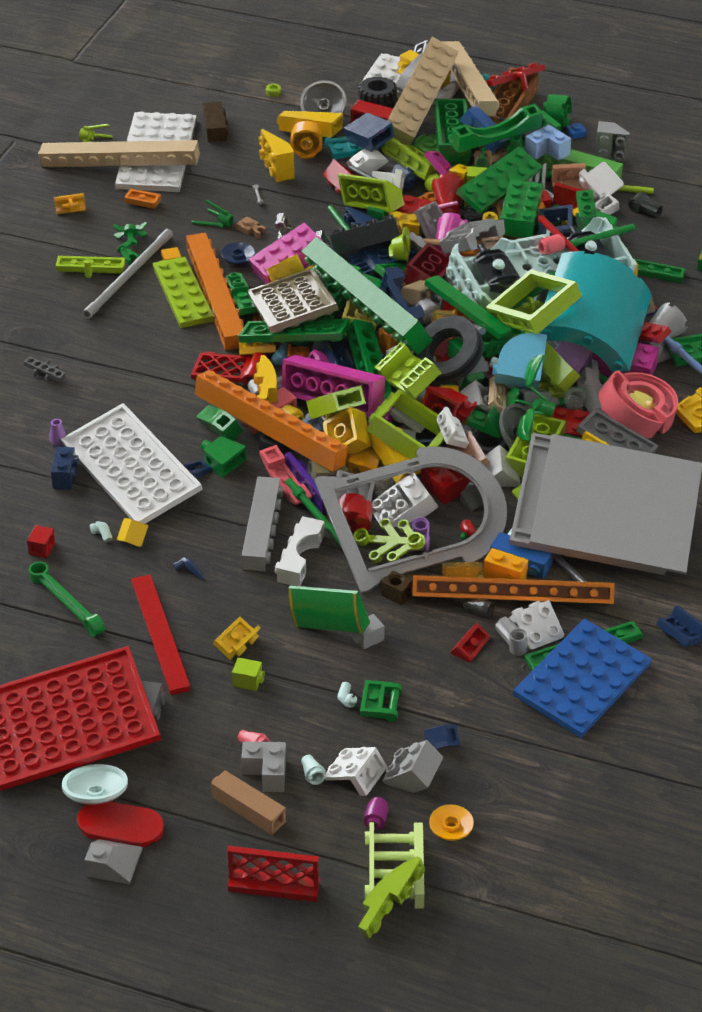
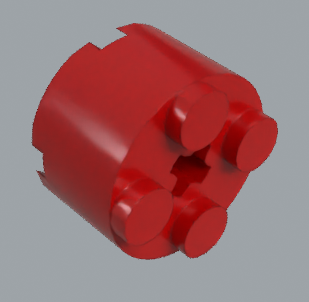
M348 493L342 495L338 501L352 534L361 528L366 529L368 532L372 520V502L369 499L366 501L363 499L364 496L360 494Z

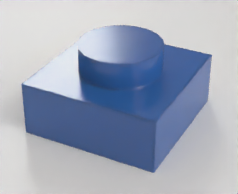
M581 123L566 126V132L572 139L587 136V130Z

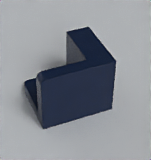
M445 724L424 730L425 740H428L435 749L460 745L456 724Z

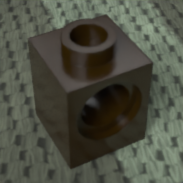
M392 570L381 581L382 596L402 605L412 595L413 579Z

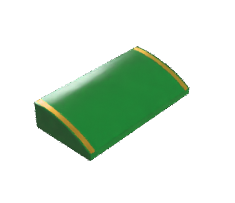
M289 586L288 588L290 612L295 627L364 633L370 624L359 591Z

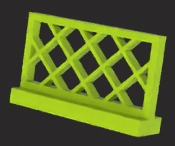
M394 138L386 142L383 153L404 167L408 166L411 168L414 174L423 180H426L432 173L440 174L424 156L425 153L413 145L401 144Z

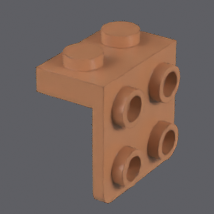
M585 163L552 165L551 182L553 188L555 182L586 190L578 181L579 172L586 169Z

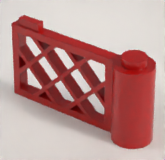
M205 351L200 353L190 374L191 379H196L197 375L201 374L198 372L204 369L206 371H214L215 373L222 371L223 373L217 375L228 379L230 382L243 383L248 387V383L254 379V373H257L256 364L260 363L261 355L266 356V354L256 352L252 356L215 354V352ZM203 359H208L211 361L204 363ZM222 361H228V362H226V363H224V364H220V363H219V362H222ZM239 362H245L244 364H241L239 366L237 365V363ZM213 365H216V366H217V367L212 368V369H209V368H208V367L213 366ZM230 366H233V367H234V368H232V369H230V370H228V371L226 370V368H228V367H230ZM237 372L240 373V376H233V375H232V374L237 373Z

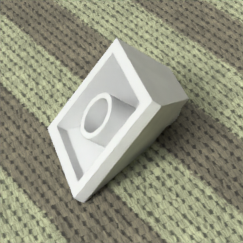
M363 149L350 158L346 164L348 166L353 165L371 175L373 171H377L389 161L377 149L373 152Z

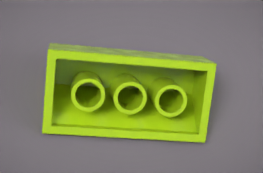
M338 174L344 205L366 209L370 206L385 210L386 212H393L404 205L401 189L387 180Z
M535 414L531 437L532 433L547 436L552 434L564 436L566 421ZM517 436L505 460L523 479L531 441H525Z

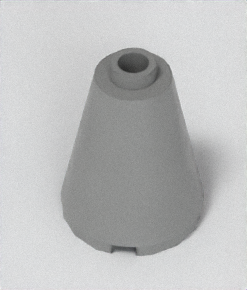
M664 303L649 323L669 326L672 332L668 336L674 338L687 330L688 326H685L687 320L675 305L671 307L669 306L670 303ZM640 340V343L647 344V341Z

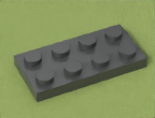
M594 409L576 429V432L582 435L587 431L612 446L653 454L659 446L597 409Z

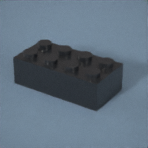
M393 214L382 217V220L378 222L376 218L366 221V225L363 226L357 223L349 226L350 229L345 230L344 227L335 229L333 234H330L333 250L340 254L392 240L402 235L398 216L393 217Z

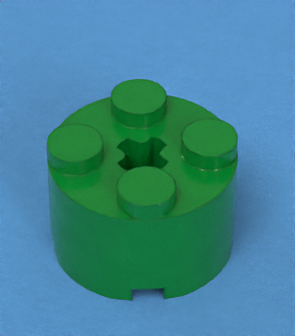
M549 94L547 102L543 104V111H546L561 127H566L570 124L571 120L568 116L569 113H572V99L569 95Z

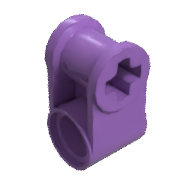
M423 517L413 520L412 530L413 532L421 533L426 539L424 547L417 551H426L428 553L430 523Z

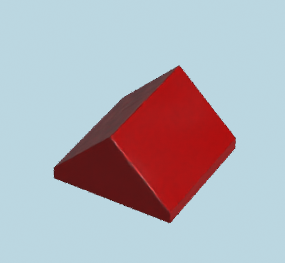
M555 182L553 204L560 206L573 205V209L578 208L576 191L584 190Z

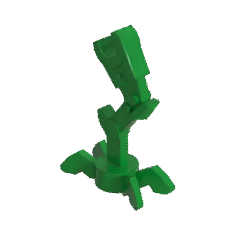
M146 222L136 226L134 224H127L120 227L113 224L114 229L118 231V233L114 234V238L121 239L123 236L128 238L124 244H120L117 248V253H121L122 258H125L128 265L132 264L131 259L136 260L139 257L137 253L128 248L131 245L137 246V240L134 239L136 235L142 238L147 236V232L142 231L147 225Z

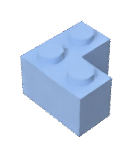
M547 125L525 136V152L534 159L549 154L553 158L560 160L570 155L571 138L551 125Z

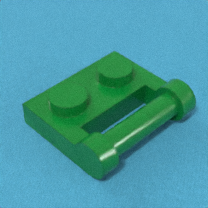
M365 680L360 716L384 718L389 722L397 721V705L399 695L402 692V685L394 682ZM385 692H390L391 694L389 709L383 708Z

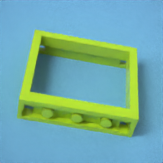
M530 270L486 306V309L505 325L537 335L581 298L582 294L578 288L579 285L575 281ZM537 286L558 292L532 315L511 309Z
M398 389L395 394L391 392L368 420L370 423L366 429L368 432L409 459L417 458V450L426 446L383 418L392 406L437 435L428 447H440L445 441L437 422L438 414L401 389Z

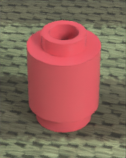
M559 234L542 238L538 242L539 251L541 254L546 255L563 251L565 247V239Z

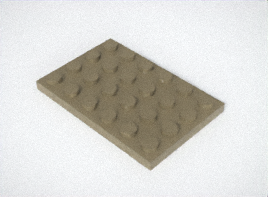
M312 268L247 290L257 311L271 333L281 332L284 328L300 325L301 322L313 321L319 316L330 315L334 311L339 310L337 303Z

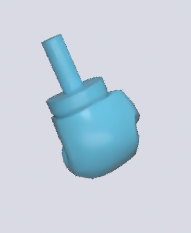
M288 342L283 343L272 355L271 362L277 366L283 364V359L287 358Z

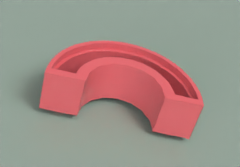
M615 371L599 390L598 396L602 405V411L643 437L652 438L664 422L653 409L640 406L630 397L626 389L630 382L620 371Z
M638 372L624 373L623 376L630 382L626 388L629 391L628 394H634V391H639L652 397L653 403H656L653 410L664 422L658 431L661 434L667 432L674 422L678 407V397L674 389L662 379L650 374Z

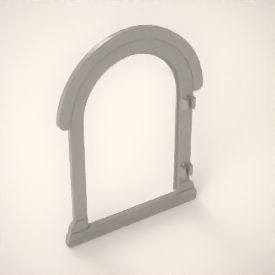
M421 447L417 450V458L343 478L332 476L315 478V484L360 592H370L392 570L400 574H406L461 557L465 564L471 565L485 557L490 552V546L499 532L503 533L507 520V505L504 493L499 482L489 469L470 455L455 449ZM428 467L452 469L463 474L474 483L483 499L484 517L479 529L471 537L462 542L432 550V552L427 553L425 551L418 556L414 555L368 568V571L335 494L346 489L358 488V486L405 473H413Z

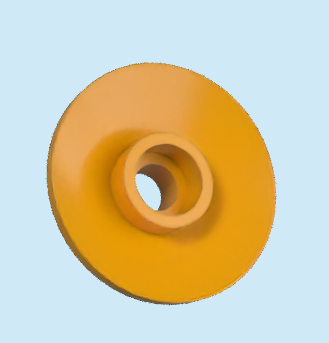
M444 805L432 812L429 825L437 837L456 841L470 834L473 829V817L468 810L461 806Z

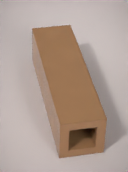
M226 770L212 780V798L269 834L273 835L286 822V808Z

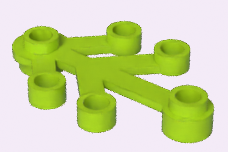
M384 518L380 521V527L389 536L369 535L367 530L363 528L356 530L353 534L356 544L360 546H366L368 543L385 544L369 553L371 562L375 564L382 560V555L398 545L403 546L387 554L388 562L400 560V556L410 550H420L426 543L424 535L419 532H413L406 519L400 520L397 526L407 537H400L389 518Z

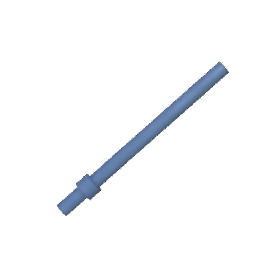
M667 336L663 342L670 347V350L682 357L702 375V365L683 350L682 345L674 342Z

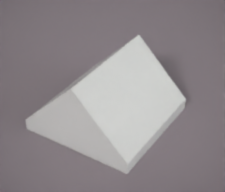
M498 445L486 454L490 463L485 465V467L494 475L501 487L520 486L519 475L505 460L508 454L507 450Z

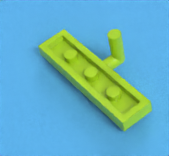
M58 256L56 271L85 273L86 278H91L92 273L118 274L124 272L126 260L125 258Z

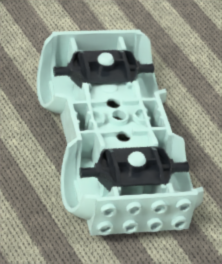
M593 217L588 226L582 231H578L575 225L570 226L569 230L572 234L566 238L569 241L611 230L613 226L606 217ZM548 229L546 234L511 241L506 238H500L490 249H487L484 243H480L477 246L480 252L470 257L461 256L458 251L459 244H455L449 256L446 274L457 290L487 311L486 306L528 272L526 269L549 274L557 269L558 264L556 263H559L562 253L570 251L564 247L563 251L549 255L541 254L538 242L542 238L550 236ZM618 235L598 241H588L583 245L576 246L579 251H585L584 254L594 255L599 253L614 258L633 270L632 273L636 269V261L632 258ZM547 289L534 297V301L539 300L544 303L549 290Z

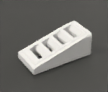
M606 194L595 202L596 210L608 215L620 209L619 201L610 194Z

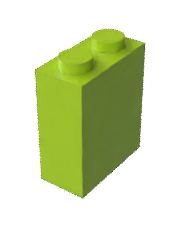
M361 386L333 392L306 401L311 419L341 412L349 407L366 404Z

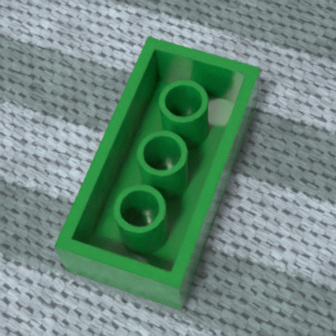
M510 180L500 215V220H504V235L523 238L533 236L542 202L543 184Z

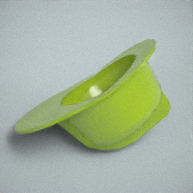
M404 227L402 235L393 238L389 245V257L395 258V260H406L407 263H409L411 237L408 227Z

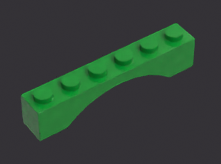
M536 104L520 108L508 119L490 127L476 128L467 124L454 127L451 130L450 144L457 153L539 129L541 128L543 112Z

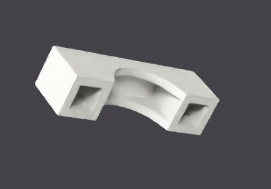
M302 516L300 522L296 523L294 534L289 537L288 546L282 551L281 561L277 562L275 566L277 582L301 586L306 575V560L300 554L308 549L319 548L325 536V521Z

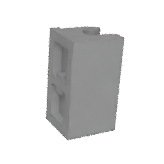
M435 201L420 207L414 212L425 237L428 239H436L437 222L439 217L442 216Z

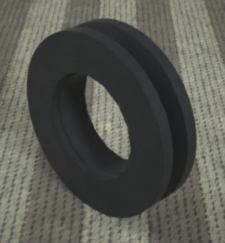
M446 316L435 320L425 328L433 340L418 355L413 352V355L421 360L426 357L440 370L441 374L435 378L434 382L450 383L465 377L476 367L483 353V340L478 330L468 319L461 316ZM451 337L463 338V346L454 358L444 362L433 360L434 352L441 342Z

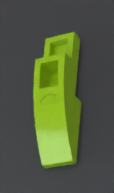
M414 857L396 867L368 894L363 902L367 913L358 926L363 936L370 939L373 933L378 932L381 920L393 907V901L402 904L405 899L410 897L416 880H420L424 874V864L420 857Z

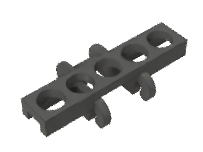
M31 356L24 360V366L34 370L33 376L36 377L37 374L45 373L44 380L46 382L52 379L61 382L62 378H66V373L59 370L58 365L52 366L49 361L43 363Z

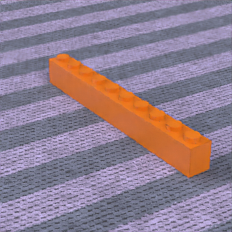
M206 233L187 235V251L205 299L213 313L214 323L225 351L239 349L238 335L244 328V323L240 319L239 309H235V299L232 298L231 289L228 288L227 279L224 278L223 269L220 268L219 259L216 258L215 248H212V241L208 239Z
M208 370L197 375L196 396L225 410L230 415L332 472L345 466L348 446L339 440L326 435V433L315 429L310 424H306L297 417L286 413L283 409L277 408L270 404V402L257 397L254 393H250L241 386L217 375L214 371Z
M413 575V596L614 604L615 584L606 582Z

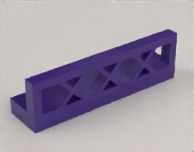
M291 452L285 453V464L300 484L304 483L313 496L310 500L322 514L327 513L315 481L308 474V466L302 459L297 460Z

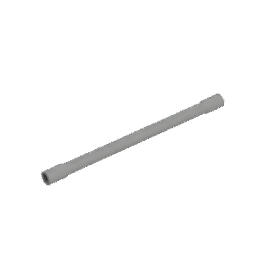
M165 229L94 302L90 303L83 310V316L90 319L173 236L172 231Z

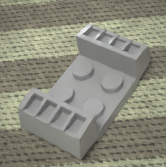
M487 219L468 222L448 231L446 237L439 241L444 254L451 253L455 244H459V252L478 249L477 241H480L481 238L503 236L505 234L504 220Z

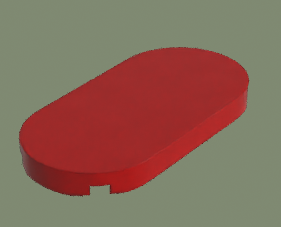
M110 801L97 805L86 804L77 816L79 829L86 837L95 840L100 839L147 847L150 846V843L159 841L164 833V823L160 814L152 809Z

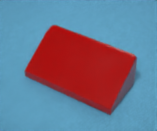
M476 623L465 633L450 653L470 663L491 636Z

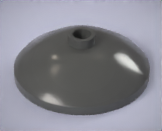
M320 80L310 84L305 88L300 98V107L304 112L343 113L347 104L346 94L342 87L328 80Z
M510 404L500 414V432L509 448L512 447L518 436L517 427L519 421L528 410L520 404Z

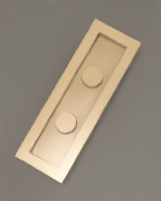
M494 375L489 380L488 407L491 410L495 406L501 414V411L506 407L507 386L494 383Z

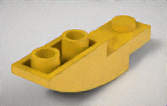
M261 355L260 363L256 364L257 373H254V384H257L259 391L257 397L270 403H277L278 389L275 369L265 355Z

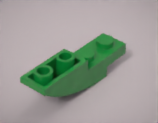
M234 272L224 276L227 279L228 288L231 289L232 298L235 299V309H239L240 315L257 313L258 311L247 292L249 286L242 274Z

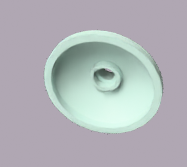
M104 764L79 767L69 772L62 781V790L67 797L75 802L90 805L112 801L119 797L128 786V778L124 771Z

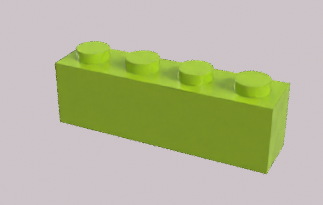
M546 341L544 352L546 356L543 359L541 374L545 378L550 377L552 379L550 383L557 390L561 388L566 392L581 376Z

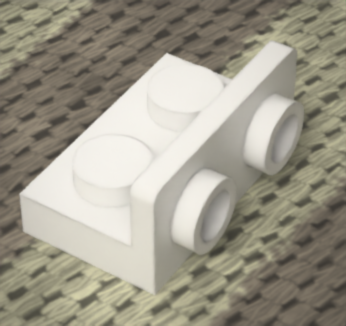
M444 407L437 417V422L446 444L466 448L469 441L459 419L452 417L449 408Z

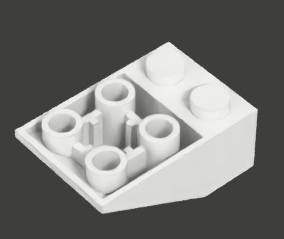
M413 472L372 501V514L379 524L382 519L389 518L394 528L397 527L398 522L402 519L413 522L418 517H426L439 506Z

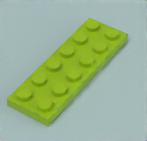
M177 257L153 263V270L180 328L214 321L213 313L186 257Z

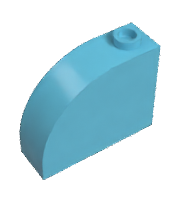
M526 333L509 340L500 352L498 363L493 365L492 375H495L494 383L529 389L526 386V380H524L525 370L533 357L541 354L544 355L547 335ZM543 361L539 367L535 381L531 385L536 390H538V386L540 383Z

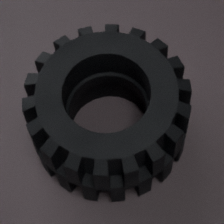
M386 77L366 78V80H362L359 83L358 100L394 108L397 103V85L393 80Z

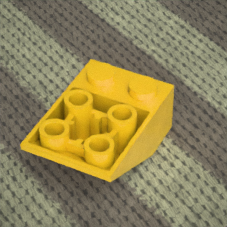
M261 129V136H259L261 150H259V155L264 160L265 167L269 169L270 176H273L276 182L295 179L294 151L290 144Z

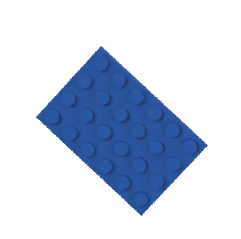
M584 618L513 690V696L582 738L650 666L652 659Z

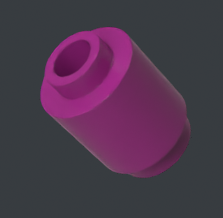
M374 797L368 802L363 819L364 824L368 828L370 822L374 823V830L382 829L385 826L389 811L387 801L381 797Z

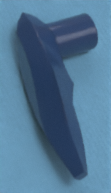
M182 557L181 560L173 563L176 571L186 567L188 571L205 580L200 569L189 558Z

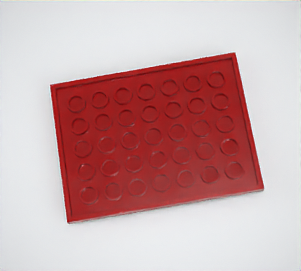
M129 646L0 685V791L161 740Z

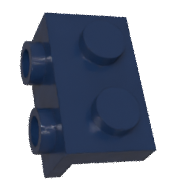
M675 606L670 616L661 617L657 621L656 625L665 634L675 638L682 646L688 647L700 644L702 640V622L680 606Z

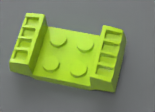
M401 342L374 367L378 374L385 376V380L392 386L401 389L415 399L441 374L432 361L426 357L423 360L417 358Z

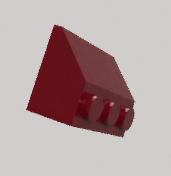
M426 243L407 264L403 272L405 274L404 283L409 285L419 280L425 281L437 275L442 278L446 274L449 256Z

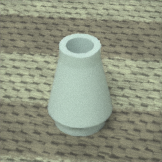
M312 755L304 756L301 759L306 781L313 785L322 783L326 777L325 769Z

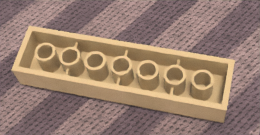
M431 37L387 120L392 122L395 133L393 138L401 144L410 145L459 53V51L434 37Z

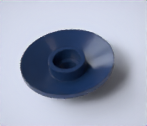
M243 242L227 244L221 250V257L226 262L232 264L246 263L249 261V258L255 255L254 248Z

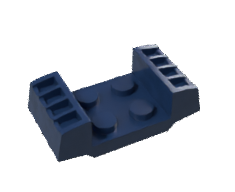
M391 240L360 248L358 252L347 256L349 264L361 267L362 273L375 277L376 272L373 270L375 264L407 263L406 260H395V258L389 257ZM410 248L409 262L416 255L413 248Z
M399 267L385 268L379 289L421 324L425 316L422 306L418 305L408 308L407 301L401 296L405 274Z

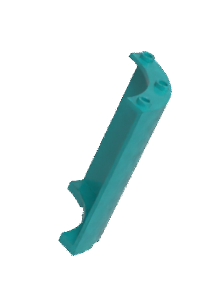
M585 251L562 253L554 276L577 282L582 297L540 331L539 334L547 335L546 341H566L591 350L607 364L612 374L615 371H630L652 296L649 288L641 278L632 273L633 270L614 258L599 253L594 255L584 254ZM549 290L545 303L558 292Z

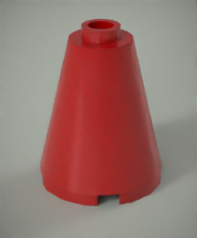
M450 173L439 175V179H433L432 190L437 204L458 202L457 205L440 208V210L443 211V214H459L462 198L456 192L464 185V179H460L458 175Z

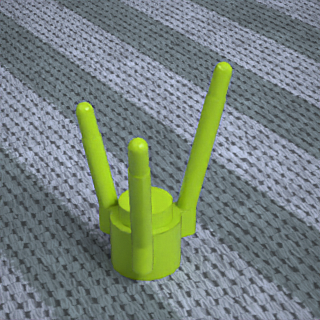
M110 125L84 126L80 129L79 139L83 142H91L95 137L112 138V135L95 134L92 131L93 129L105 128Z

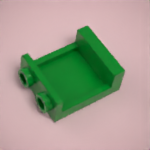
M593 190L576 191L579 213H575V220L578 231H582L588 226L593 217H597Z

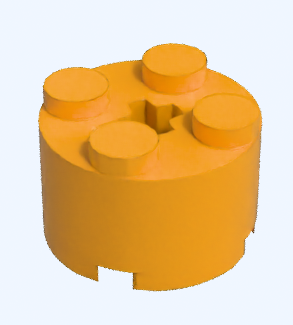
M310 121L298 122L294 125L291 131L290 146L297 156L305 159L313 158L321 151L323 138L321 128L317 123Z

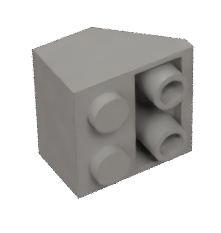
M599 121L595 156L608 160L627 162L629 132L616 123Z
M428 740L420 743L416 742L404 749L400 748L394 754L392 764L386 769L383 782L386 785L411 793L429 787L443 756Z

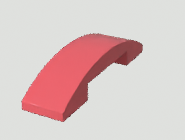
M277 445L259 452L271 478H280V486H284L283 495L291 503L297 505L302 502L295 498L292 494L293 491L285 483L288 478H291L298 486H301L305 490L306 496L312 499L313 496L304 483L300 484L285 464V457Z

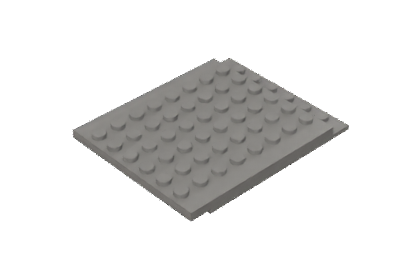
M532 433L509 545L665 575L666 571L686 575L702 463L555 434L547 436Z

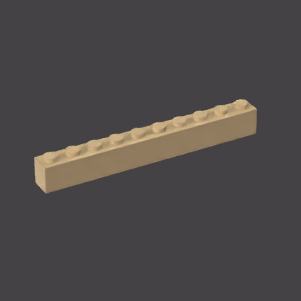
M442 41L459 51L450 70L471 106H478L487 116H496V112L499 110V101L492 93L491 88L488 87L487 82H485L483 76L477 70L464 47L459 41Z
M198 140L42 143L38 156L41 167L197 165L200 150Z

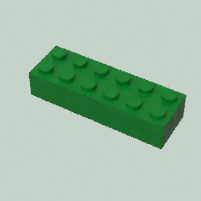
M435 98L434 101L437 151L443 155L448 163H470L471 149L457 153L450 144L452 128L463 125L460 119L467 112L466 99Z

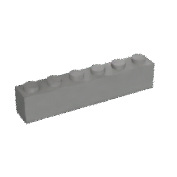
M257 477L241 555L242 570L266 571L267 564L271 562V552L269 550H273L274 539L272 537L276 536V525L274 524L278 523L279 512L277 510H281V499L279 498H283L284 486H280V478Z

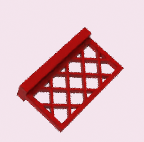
M228 846L229 892L317 902L320 889L319 856ZM234 855L243 856L244 859L239 860V859H238L237 857H235ZM257 858H264L267 861L262 863ZM280 861H287L289 864L285 866ZM249 862H251V863L254 864L256 867L250 868V867H249L248 865H246V864L249 863ZM303 863L313 864V866H311V867H309V868H306V867H305L304 865H302V864H303ZM274 865L278 870L273 871L269 866ZM297 868L301 872L296 874L291 869Z

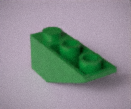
M208 405L196 416L198 420L220 437L234 441L244 432L233 416L225 410L212 405Z

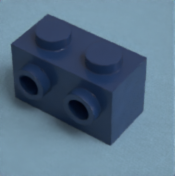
M56 447L51 468L53 489H72L73 479H76V466L79 465V455L75 454V447Z

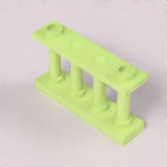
M370 822L369 832H365V845H369V885H365V899L374 888V878H384L394 870L374 869V860L408 861L418 856L424 864L423 823H414V832H409V834H374V823ZM374 843H409V845H414V849H410V852L374 851ZM424 874L420 880H416L410 895V899H415V908H424Z

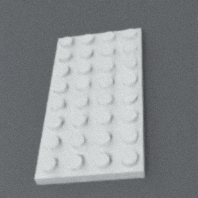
M135 112L127 141L192 140L197 116L191 114ZM186 165L120 166L115 189L130 190L131 188L145 191L180 192Z
M124 403L61 438L62 444L65 447H75V454L79 455V463L127 516L145 524L203 490L199 481Z

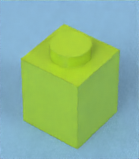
M243 658L237 659L232 671L234 687L257 691L259 683H263L265 671H262V662Z

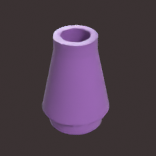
M53 419L51 421L49 441L53 446L60 447L63 446L61 438L66 436L62 421L60 419Z

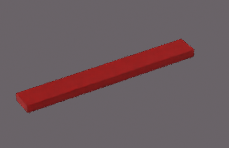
M151 574L132 578V586L170 695L190 691V684Z

